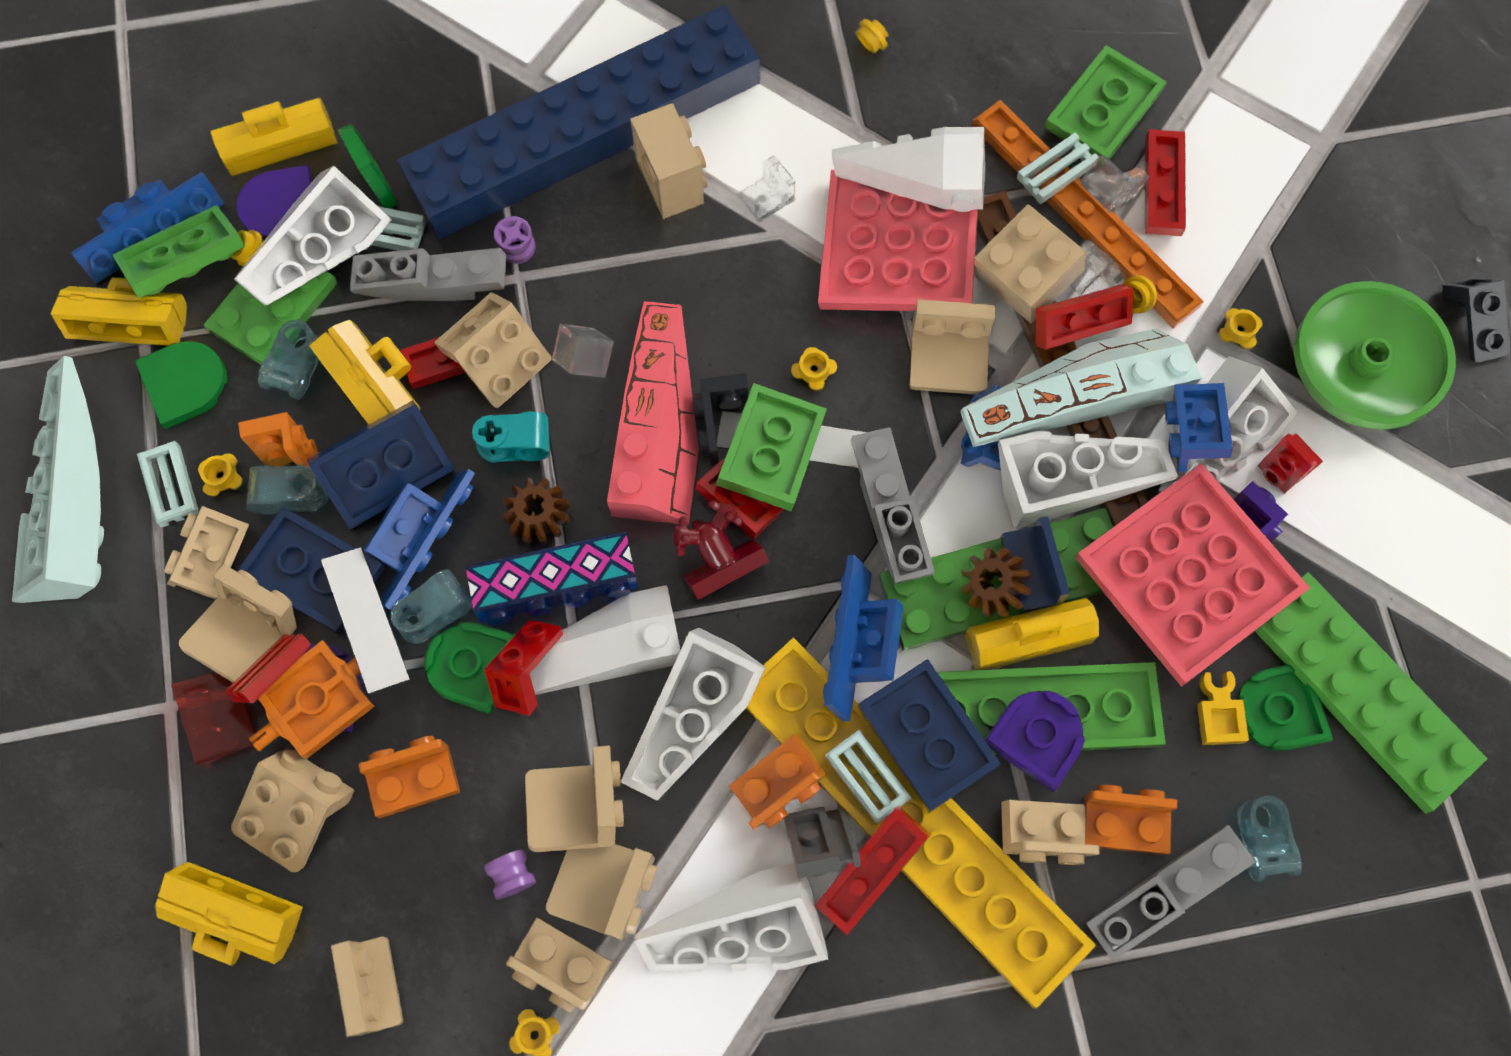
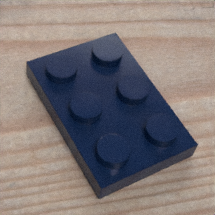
M413 400L307 459L309 467L349 529L389 508L405 483H410L420 490L455 470Z
M282 507L236 572L244 570L251 574L258 581L259 585L270 592L277 590L283 593L292 602V608L336 634L341 635L345 629L321 560L356 548ZM363 553L375 584L385 570V567L382 563Z
M928 659L875 692L857 706L929 813L1001 765Z

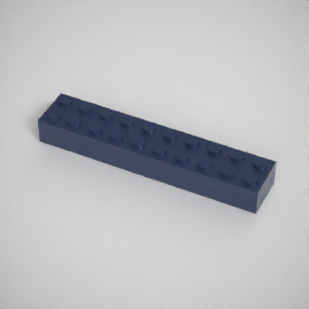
M725 4L401 157L397 159V162L409 189L437 239L440 240L633 146L630 120L633 117L673 103L678 116L684 115L688 119L760 84V57Z

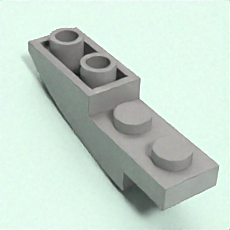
M424 248L356 255L353 256L350 290L355 294L398 300L475 299V292L504 289L506 254L501 248L429 255Z
M888 427L852 436L851 443L861 475V488L878 543L894 584L934 575L935 571L915 501L909 495L891 428Z
M1226 825L1139 883L1086 922V924L1111 960L1114 961L1184 914L1186 909L1256 863V861L1231 827Z

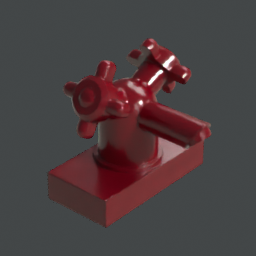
M714 500L708 504V506L717 511L711 522L705 523L697 519L693 521L691 529H687L688 519L683 516L680 517L679 525L675 527L673 533V541L677 547L678 556H685L687 545H697L705 562L704 565L682 576L688 589L698 600L770 562L763 547L752 539L733 549L724 530L730 521L741 526L743 519L738 516V513L731 505L724 504L723 502L718 503Z

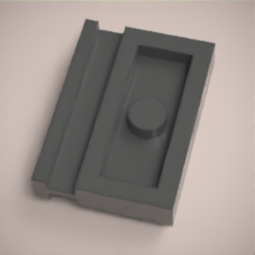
M837 804V809L826 811L823 806L793 812L784 818L785 829L798 878L822 876L829 872L841 870V864L853 862L854 867L861 866L859 851L846 811Z

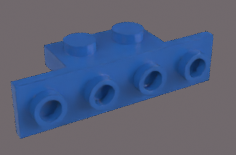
M203 172L198 173L171 191L167 189L161 179L155 183H145L135 191L134 196L122 203L116 202L107 206L102 211V215L96 218L104 232L75 249L71 254L94 283L97 284L120 269L113 254L215 205L220 207L224 205V202Z
M470 469L457 473L440 502L410 483H405L364 547L363 552L396 571V574L380 598L384 610H392L394 606L400 607L411 591V587L407 585L415 571L420 573L431 559L432 552L428 551L436 537L441 539L450 528L453 519L449 515L456 504L461 506L469 497L473 489L470 481L475 475Z
M855 555L847 556L845 572L841 576L842 594L840 606L835 613L836 632L834 644L830 647L829 651L831 664L828 682L824 685L823 689L824 705L842 722H850L856 683L894 681L903 605L898 599L868 601L872 573Z

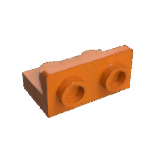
M287 412L238 422L240 438L265 465L285 466L293 461L306 477L315 476L307 463V459L318 454L316 444L313 439L308 440L301 424L297 425Z
M794 734L731 783L729 787L752 817V820L748 822L750 827L754 830L765 824L769 830L789 815L785 807L796 798L803 804L818 793L822 788L817 782L825 777L827 773L800 737Z
M434 736L418 738L409 743L410 748L395 753L394 749L376 751L369 755V761L358 764L360 773L366 776L375 817L382 818L460 793L449 746L443 740H435Z
M1097 785L1096 791H1091L1084 795L1083 805H1085L1086 814L1085 845H1099L1100 849L1166 856L1170 854L1171 811L1177 809L1176 799L1165 798V792L1151 789L1139 790L1138 795L1123 794L1122 787L1115 785Z

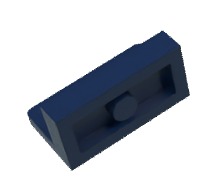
M1048 516L1038 518L1034 527L1002 533L1000 537L1002 547L1011 551V557L1016 555L1022 557L1025 562L1021 569H1027L1032 574L1029 580L1022 582L1023 585L1031 588V594L1024 595L1020 593L1018 599L1023 603V608L1020 609L1021 614L1062 604L1069 595V588Z

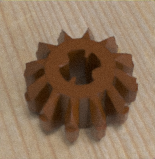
M527 477L525 482L526 488L522 490L519 486L513 485L511 490L515 497L504 498L503 505L508 511L503 513L502 519L505 524L511 525L509 532L513 537L522 535L524 543L530 545L535 536H537L540 543L546 545V534L551 533L553 536L560 538L562 533L558 525L569 524L570 519L565 512L570 508V503L568 499L562 498L564 492L559 485L550 488L549 480L544 477L538 486H535L532 478ZM537 507L540 511L542 507L543 512L536 516L534 512L531 515L530 510Z
M1004 547L998 551L997 555L993 549L985 548L983 561L975 555L970 557V561L975 568L973 571L968 569L961 571L963 577L971 580V582L962 586L961 590L966 595H972L968 602L971 608L977 609L981 607L982 614L987 617H991L995 611L1000 616L1007 617L1009 615V604L1017 609L1023 608V603L1018 599L1020 593L1024 595L1031 594V588L1023 585L1022 582L1029 580L1032 574L1027 569H1021L1025 562L1019 555L1011 557V551ZM996 575L1000 577L998 580L1002 582L997 590L993 588L995 585L991 583V580Z

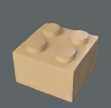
M673 103L631 118L636 161L663 219L704 204L703 189L707 187V181L702 169L706 168V161L699 146L693 147L689 139L692 137V133L684 115L679 117Z
M1028 204L974 257L975 277L1031 324L1036 319V308L1052 304L1084 272L1086 251Z

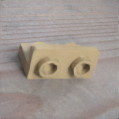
M204 506L201 507L197 516L189 513L180 533V536L187 538L182 551H172L163 571L170 574L167 585L172 587L178 585L216 600L219 593L213 576L224 564L231 568L249 524Z
M1021 800L1002 802L1003 854H1019L1020 862L1043 863L1046 862V856L1058 857V864L1081 865L1084 864V857L1099 855V845H1085V805Z
M536 918L514 957L510 956L506 962V965L515 970L511 976L514 980L531 990H534L537 984L552 992L548 1000L570 1013L575 1006L579 1009H586L612 964L610 960L539 918Z
M378 937L364 942L346 941L331 945L347 1037L361 1036L402 1024L403 1015L388 938Z

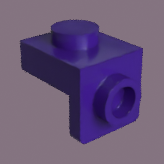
M1252 481L1234 498V501L1270 542L1284 531L1278 524L1289 514L1276 503L1275 497L1267 489L1259 487Z

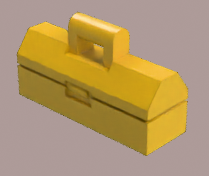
M321 98L284 109L280 102L277 101L242 112L244 118L242 122L211 131L216 149L231 176L338 144L329 115Z
M113 277L107 289L69 286L60 290L59 297H57L51 312L54 321L66 339L170 346L180 342L183 328L186 325L187 303L182 294L159 292L154 295H145L138 299L126 278Z
M347 320L328 329L329 333L325 332L309 345L368 425L412 400L420 410L419 405L399 381L400 378L410 371L411 365L389 337L382 338L372 346L358 326L351 320ZM383 356L392 366L388 371H385L378 362Z
M1082 598L972 626L967 629L964 636L975 670H991L1092 644L1099 637V620L1094 605L1087 598Z
M188 861L165 873L158 895L159 898L155 905L157 918L196 933L192 945L193 951L230 966L237 962L241 951L273 964L280 961L294 937V930L297 928L303 909L300 905ZM211 935H213L215 937L228 941V944H225L210 937Z

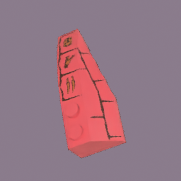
M644 301L625 388L607 503L611 517L679 524L680 517L685 516L688 519L687 525H689L699 459V444L681 305Z

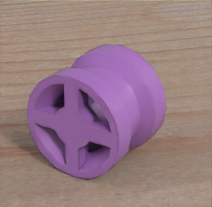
M512 216L502 219L496 225L494 239L498 248H501L506 254L507 262L520 264L528 261L533 256L535 241L527 221L523 218ZM512 242H521L520 244L511 246Z
M525 850L508 853L490 861L484 866L486 874L493 877L495 883L493 893L497 900L517 894L537 883L534 874L527 871Z

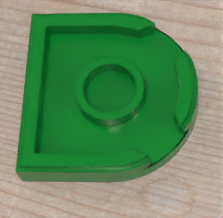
M350 124L338 129L358 170L383 207L390 209L397 205L395 195L356 128Z
M185 341L175 343L135 360L160 425L165 429L203 414L214 407L228 380L226 367L220 357L210 347L198 342Z
M473 622L459 623V625L453 626L441 634L439 633L429 644L424 659V667L430 685L442 698L449 702L492 715L495 705L484 669L515 635Z
M1289 664L1256 673L1244 686L1242 685L1236 699L1243 700L1248 737L1261 747L1273 751H1289L1333 740L1319 696L1308 683L1304 685L1293 673L1296 670Z

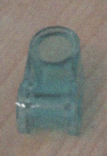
M291 320L283 324L278 330L272 348L259 371L258 383L261 388L267 390L276 388L288 392L290 397L297 400L305 395L310 385L312 374L319 361L318 357L309 347L318 337L307 323L301 320ZM306 338V342L301 347L294 348L299 340Z
M261 465L249 469L246 509L251 512L278 514L282 507L292 512H312L323 507L329 496L313 471L307 466L274 467Z
M449 569L442 570L431 576L412 593L399 600L393 606L391 620L395 628L399 630L402 638L407 642L413 644L422 643L448 624L457 621L468 613L473 606V599ZM412 616H415L419 620L414 625H412L408 621V619Z
M1262 796L1245 801L1239 807L1237 821L1243 845L1256 861V863L1247 868L1250 877L1255 882H1262L1266 876L1284 873L1291 877L1300 875L1302 870L1301 856L1294 840L1286 805L1274 796ZM1259 806L1265 808L1269 814V824L1266 828L1261 826L1256 818V810ZM1268 858H1278L1277 861L1268 862Z

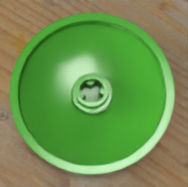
M1361 281L1332 289L1320 297L1308 310L1295 336V364L1306 390L1327 412L1347 423L1363 428L1393 429L1416 422L1442 401L1449 391L1455 375V348L1452 337L1443 320L1421 298L1392 284Z

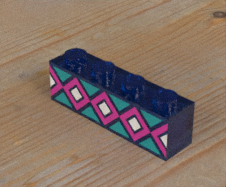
M626 531L466 566L474 613L480 622H487L489 625L506 623L511 620V616L527 613L528 616L543 615L550 612L551 607L567 604L568 607L583 606L590 603L591 598L607 595V598H620L630 594V589L638 588Z

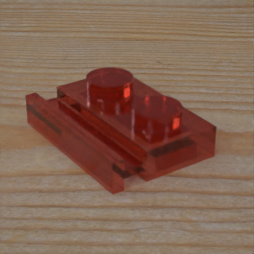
M214 672L171 684L195 765L237 753L238 750L247 747H254L253 743L249 740V737L254 735L245 704L233 702L224 691L233 682L218 673L214 674Z

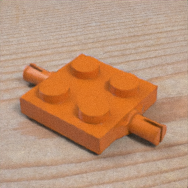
M323 640L302 655L258 698L266 710L269 723L249 737L254 747L258 751H262L264 747L279 736H282L290 741L302 758L308 759L375 707L361 689L360 681L357 677L361 672L356 658L354 657L346 663L339 659Z

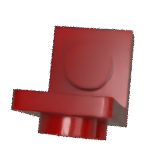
M1295 433L1294 435L1287 434L1258 464V467L1263 471L1265 479L1285 494L1324 461Z
M534 620L527 621L484 669L496 708L528 716L535 710L538 703L530 673L563 636L561 626Z

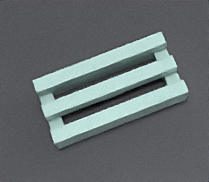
M1076 133L1018 172L1017 179L1040 204L1097 165L1099 157L1095 153L1091 155L1088 152L1090 147L1086 143L1082 145L1079 143L1080 137ZM1071 149L1073 150L1071 153H1069L1064 158L1053 164L1051 167L1040 173L1038 176H1036L1032 180L1030 179L1032 176L1043 170L1045 167L1056 161L1058 158L1069 152ZM1080 158L1082 160L1080 164L1069 170L1067 173L1059 177L1057 180L1049 184L1044 189L1040 190L1038 188V186L1046 182L1051 177H1054L1055 175L1060 173L1064 168L1069 166L1077 159Z
M379 207L392 219L381 233L391 235L394 233L412 238L411 240L379 234L371 245L397 251L418 249L427 223L423 215Z
M173 441L138 453L137 457L156 524L162 528L168 526L169 521L175 520L179 522L185 520L184 516L189 515V513L198 515L199 509L180 445ZM168 453H170L184 501L183 506L180 505L166 457ZM157 458L171 510L166 512L151 459Z
M859 730L825 755L826 760L876 825L889 816L897 806L900 807L911 799L907 791ZM855 743L858 745L897 796L895 800L891 801L850 748ZM842 753L883 805L884 808L879 811L838 756Z

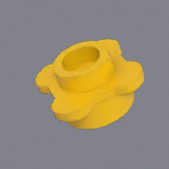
M1229 309L1225 314V319L1227 320L1225 327L1219 331V337L1224 342L1232 341L1240 344L1244 349H1252L1257 343L1255 335L1262 327V320L1250 310ZM1237 327H1242L1244 331H1239Z
M809 347L804 351L799 363L793 364L791 373L794 378H801L807 382L811 390L818 391L824 387L826 378L837 371V364L833 359H829L823 351L815 347ZM816 366L818 370L813 372L810 368Z
M234 455L212 456L200 463L198 472L201 479L205 482L203 486L205 494L215 497L220 491L229 488L236 490L241 486L243 479L237 474L235 467L237 459ZM223 472V477L217 478V474Z
M531 1009L522 1011L518 1016L519 1025L515 1031V1036L511 1037L509 1041L511 1050L516 1054L524 1052L533 1056H551L552 1050L550 1045L553 1036L560 1031L558 1020L554 1017L545 1019L536 1016L535 1012ZM533 1031L539 1033V1037L536 1040L531 1038Z

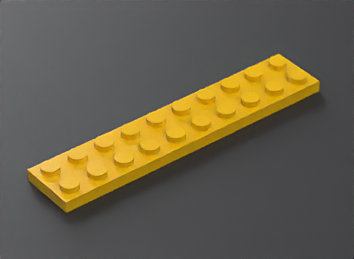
M792 638L763 665L766 667L746 709L780 745L794 734L800 737L827 773L825 777L817 782L819 786L838 805L845 809L846 814L871 838L887 817L876 825L825 758L828 752L859 730L910 795L911 799L900 806V808L931 834L901 871L1031 1007L1037 1009L1096 945L1007 854H1003V850L952 798L929 813L858 709V703L853 700L850 722H842L824 705L823 689L824 685L828 682L829 673ZM855 743L850 748L891 801L897 798L895 793L858 745ZM842 753L838 756L879 811L884 808L844 754Z

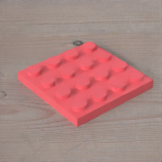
M831 170L818 298L820 310L915 311L918 299L972 303L978 209H973L969 212L942 209L835 176V171Z
M1202 463L1092 542L1075 557L1181 687L1310 589L1306 582Z

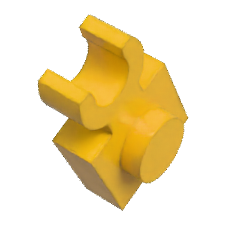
M1232 671L1225 672L1222 675V688L1215 687L1211 681V673L1205 672L1200 677L1199 685L1201 691L1208 697V701H1201L1197 704L1202 745L1244 744L1248 742L1243 700H1231L1230 696L1235 687V677Z

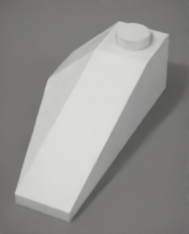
M943 127L932 129L931 137L913 140L912 136L907 134L898 136L897 143L883 146L878 142L871 141L832 149L831 157L835 176L942 209H953L958 212L983 209L985 184L984 127Z
M332 166L320 172L298 197L234 280L266 306L319 274L335 267L354 254L368 248L392 219L335 166Z
M1228 356L1207 383H1224L1233 446L1231 458L1189 459L1187 471L1178 472L1177 459L1173 457L1172 462L1177 478L1162 483L1159 488L1160 492L1164 491L1200 463L1219 482L1220 478L1231 469L1239 471L1247 464L1246 458L1258 448L1266 450L1278 439L1298 412L1262 367Z
M1035 431L1002 439L998 442L1003 494L1015 529L1033 525L1040 517L1048 516L1050 521L1177 478L1175 467L1163 439L1116 436L1114 439L1089 438V434L1060 436L1051 435V432Z
M667 585L627 593L563 629V636L532 670L530 677L535 695L674 666L681 650Z
M701 628L690 631L622 777L621 783L658 801L749 705L766 667L736 645Z
M794 862L759 871L636 933L634 939L650 971H701L707 964H731V970H746V964H772V970H788L828 959L817 908L814 906L815 899L807 877L798 878Z

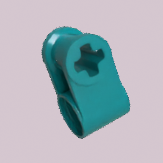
M529 411L510 415H487L478 419L473 425L472 435L478 454L487 462L540 461L550 456L549 419L544 413ZM495 436L494 441L490 442V437Z

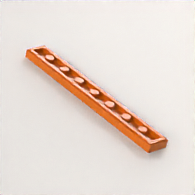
M1001 100L973 119L972 127H984V139L1017 173L1050 150ZM1058 158L1056 161L1045 167L1043 170L1032 176L1030 179L1032 180L1033 178L1038 176L1040 173H1042L1043 171H1045L1061 159ZM1067 166L1060 173L1038 186L1040 190L1044 189L1071 169ZM1077 178L1046 200L1125 281L1132 276L1140 275L1148 278L1154 284L1157 291V300L1153 309L1173 329L1197 311L1204 303L1080 178ZM1137 289V293L1142 297L1141 292Z

